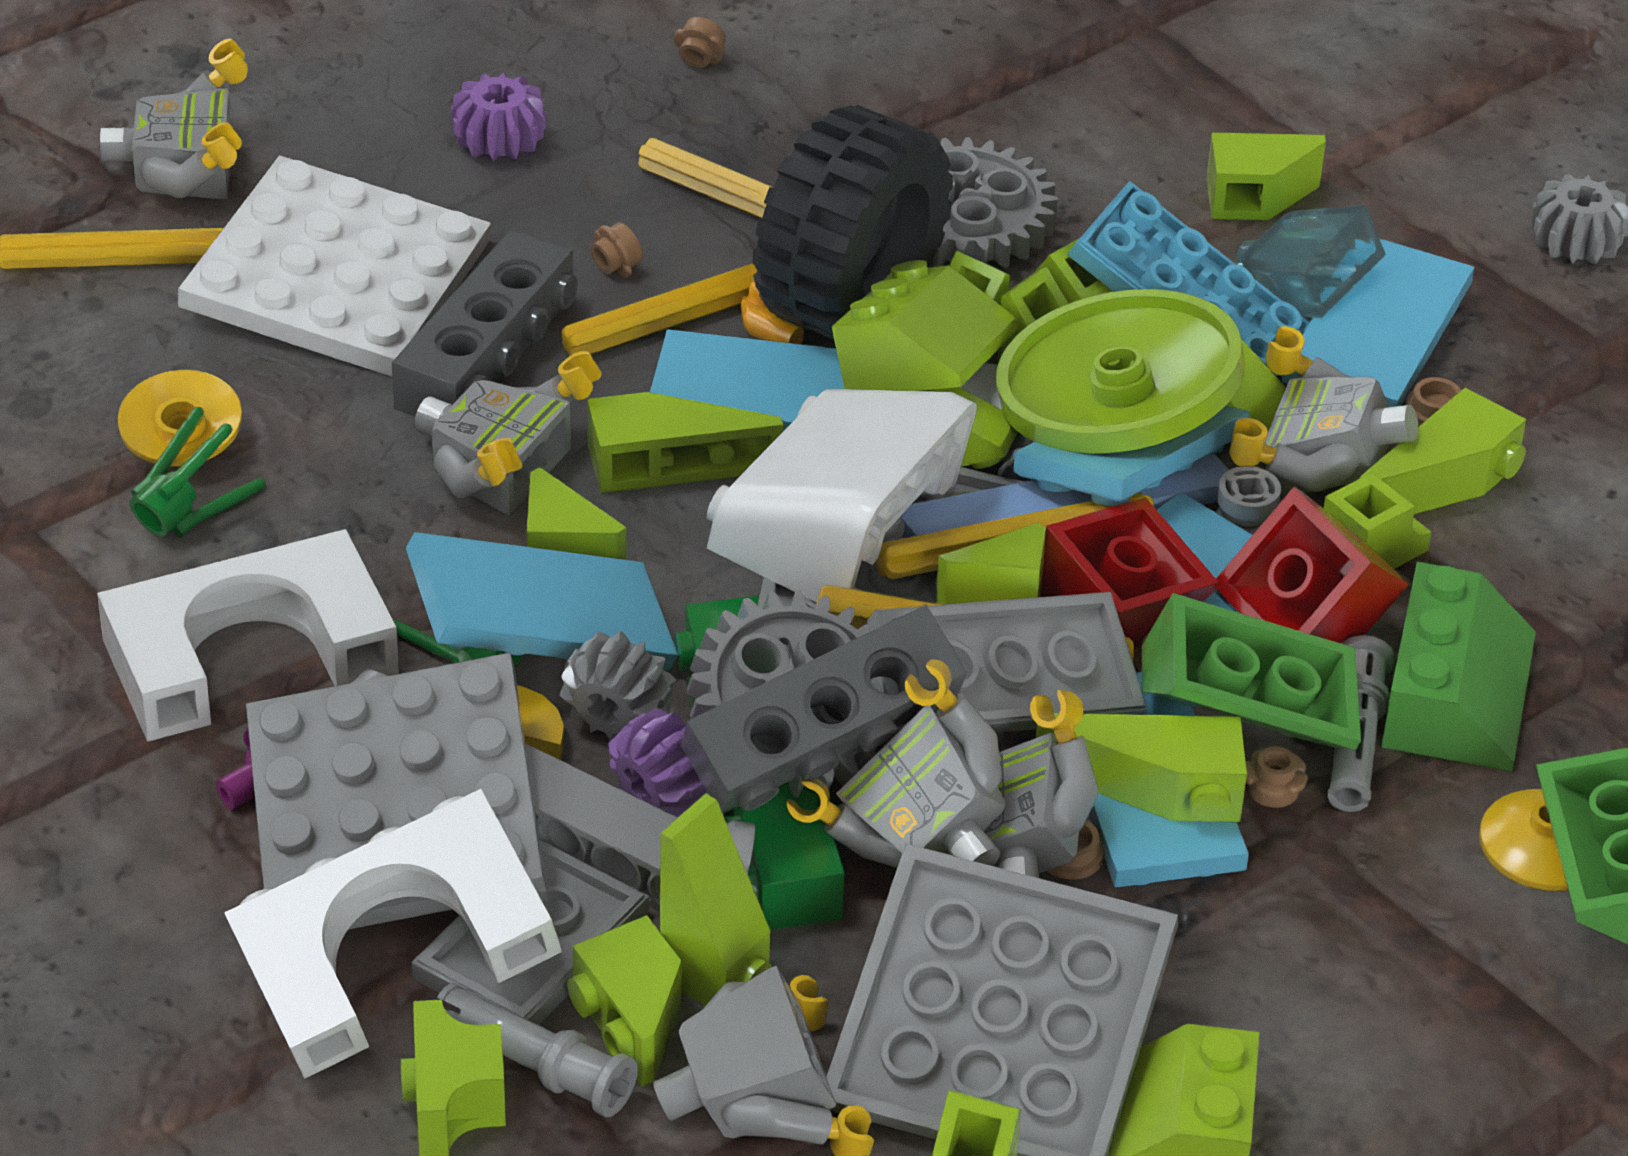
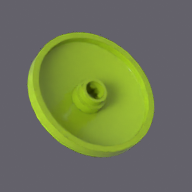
M1157 289L1123 290L1099 294L1069 303L1031 323L1010 342L1003 352L997 366L996 385L1003 414L1012 427L1026 438L1048 447L1074 453L1125 452L1169 441L1199 427L1215 416L1236 394L1244 376L1245 360L1237 325L1225 311L1215 304L1202 298L1176 291Z

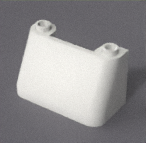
M826 389L818 397L810 395L803 403L797 418L748 467L731 487L722 485L716 491L707 510V520L713 522L707 549L794 592L800 590L804 597L814 602L817 601L819 592L825 585L860 590L854 586L861 560L871 565L874 564L879 557L885 533L917 497L921 495L929 500L948 497L954 491L975 419L976 403L952 392Z

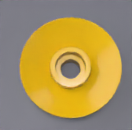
M174 370L160 373L142 381L126 395L118 411L119 433L122 441L132 453L145 461L155 464L195 407H201L204 410V416L171 466H182L221 425L230 424L233 429L232 433L207 459L209 460L224 451L236 438L242 424L240 400L230 385L212 374L196 370Z
M1527 789L1516 791L1496 800L1485 812L1479 831L1480 845L1488 861L1500 873L1524 886L1546 891H1568L1542 790Z

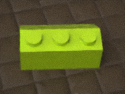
M924 260L908 261L893 266L891 268L892 273L883 281L873 284L871 292L862 300L852 303L850 305L851 310L832 326L844 389L922 391L962 387L1018 330L1017 319L1014 315L950 266L928 268L927 262Z

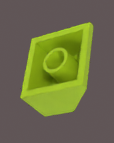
M1187 1023L1142 1046L1108 1156H1249L1252 1141L1260 1032Z

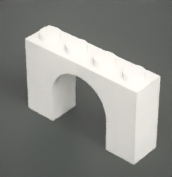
M346 529L97 593L103 642L147 742L211 725L207 677L198 660L195 649L211 634L234 624L266 621L283 624L298 630L314 644L334 686L350 684L366 670L378 671L387 676L399 674L396 625Z
M482 789L464 797L456 796L438 804L431 813L402 827H391L382 830L374 835L367 844L338 858L320 860L310 866L303 875L274 889L256 891L246 897L239 906L224 912L304 1079L369 1047L357 1016L336 976V957L340 943L349 927L363 913L380 903L401 897H424L439 901L452 908L468 925L498 983L562 952L552 919Z

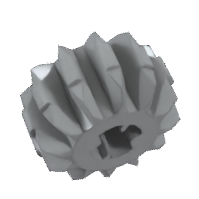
M1565 174L1561 182L1556 180L1546 181L1543 191L1538 193L1537 201L1533 203L1530 218L1533 221L1531 230L1535 234V245L1549 248V254L1552 258L1560 256L1570 258L1572 264L1577 259H1585L1589 263L1596 265L1600 257L1614 258L1617 249L1623 245L1624 237L1628 236L1626 194L1618 190H1612L1611 181H1592L1589 174L1584 179H1576L1570 174Z
M619 631L612 638L607 634L597 632L591 639L583 643L579 650L575 649L566 662V669L561 676L564 685L559 695L564 701L573 705L571 717L584 719L590 724V733L600 730L605 732L611 741L627 723L642 713L647 714L656 708L669 713L671 709L669 705L674 699L672 689L676 679L670 673L663 670L666 658L652 656L646 651L645 641L636 645L631 643L622 631Z

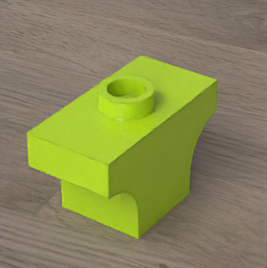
M1372 472L1325 496L1323 509L1368 544L1393 569L1429 550L1432 532L1413 518L1415 506Z
M442 1000L413 1001L415 1058L401 1059L402 1101L417 1102L419 1156H449L452 1144L465 1132L476 1128L506 1126L501 1024L472 1025L462 1023L452 1018L446 1012Z

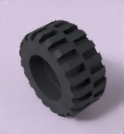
M848 105L830 110L829 114L821 115L812 122V129L810 131L802 132L794 142L795 149L791 155L784 157L777 170L779 175L773 188L769 187L764 200L766 208L763 218L758 219L755 235L758 237V244L753 249L752 263L756 267L757 272L753 277L755 286L760 293L759 296L771 313L776 314L777 317L831 340H834L832 326L851 310L850 305L852 303L862 300L871 292L873 284L883 281L892 273L891 268L893 266L914 260L926 261L928 268L934 266L932 261L937 248H941L945 236L943 231L945 219L950 216L952 204L948 199L949 192L953 189V176L948 171L951 164L938 139L929 132L859 105Z

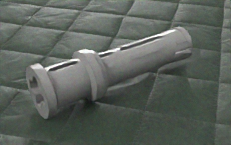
M1366 635L1353 636L1341 643L1355 648L1361 742L1356 750L1334 747L1331 784L1327 797L1335 808L1347 812L1360 811L1366 808L1371 799L1370 785L1376 747L1377 723L1388 711L1390 693L1385 685V681L1393 671L1395 659L1392 648L1385 641ZM1372 655L1373 662L1366 669L1367 656Z
M455 983L445 986L437 996V998L461 1010L460 1014L452 1010H446L457 1021L472 1025L501 1024L503 1056L538 1072V1078L546 1089L554 1093H562L568 1090L592 1102L593 1110L603 1117L614 1116L629 1099L636 1083L638 1072L637 1062L632 1057L624 1053L617 1054L614 1057L589 1046L587 1038L575 1030H563L555 1034L540 1025L534 1024L464 990Z

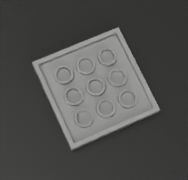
M510 653L246 703L264 889H274L303 875L310 866L320 860L338 858L367 844L374 835L382 830L391 827H402L431 813L438 804L456 796L464 797L482 789L537 893L547 891L515 667ZM424 897L395 898L380 903L363 913L349 929L452 910V908L439 901Z
M905 844L826 1076L837 1105L829 1110L840 1113L847 1106H862L869 1112L872 1119L871 1122L936 1140L948 1090H955L1022 1109L1017 1156H1108L1178 928V915Z

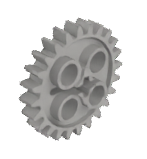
M969 137L963 140L961 146H953L947 138H942L941 146L948 155L951 164L948 171L953 176V189L949 192L948 198L952 204L950 216L945 219L943 228L945 236L941 248H937L933 258V267H939L946 261H952L956 250L985 264H988V261L995 260L999 265L1006 268L1009 267L1010 254L1026 260L1029 258V247L1042 249L1044 247V236H1052L1058 202V197H1055V182H1047V170L1033 169L1034 158L1031 156L1015 160V148L1013 147L1007 148L1000 153L994 151V141L991 140L986 142L982 148L973 146V142Z
M796 590L790 606H783L780 598L774 591H769L763 610L751 599H743L738 617L727 610L722 612L717 628H707L700 645L701 649L696 650L690 667L694 674H692L687 687V694L697 698L690 713L691 719L813 660L809 654L824 655L869 633L868 624L859 629L850 625L854 616V608L851 606L843 610L838 616L830 614V600L825 595L819 600L815 609L806 606L805 597L800 590ZM783 644H785L789 649L791 655L790 659ZM745 664L758 665L768 673H757L749 669ZM883 677L871 679L873 686L878 691L888 695ZM817 706L811 709L813 715L823 723H841L827 713H839L830 706ZM758 735L751 739L754 746L763 753L777 754L784 751L781 742L773 736ZM886 744L868 752H864L861 746L839 756V763L817 779L827 786L828 791L832 785L833 777L844 786ZM801 775L788 781L793 797L799 798L804 785L801 783L803 780Z

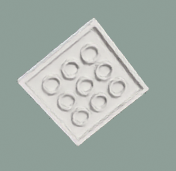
M279 155L178 288V307L392 377V361L458 289L489 243L491 223L468 216L459 211L449 210L415 199L406 194H399L359 181L356 178L346 177Z

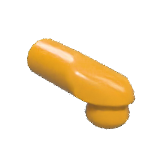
M753 281L749 286L748 296L742 297L740 305L745 330L759 340L801 344L804 338V329L771 313L759 296L760 293Z

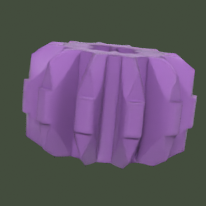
M505 72L499 77L493 78L486 74H481L479 82H463L461 92L453 95V104L451 105V122L453 123V133L456 136L457 145L469 148L470 154L473 157L487 154L490 155L492 161H495L499 156H508L516 160L519 151L528 153L535 151L537 141L544 138V129L547 127L544 99L541 97L540 88L528 85L526 77L510 79L507 78Z
M656 708L647 714H640L627 723L619 731V734L608 743L609 753L612 757L609 761L610 769L620 780L619 788L678 818L705 793L708 794L681 747L686 728L681 717L674 712L668 714Z

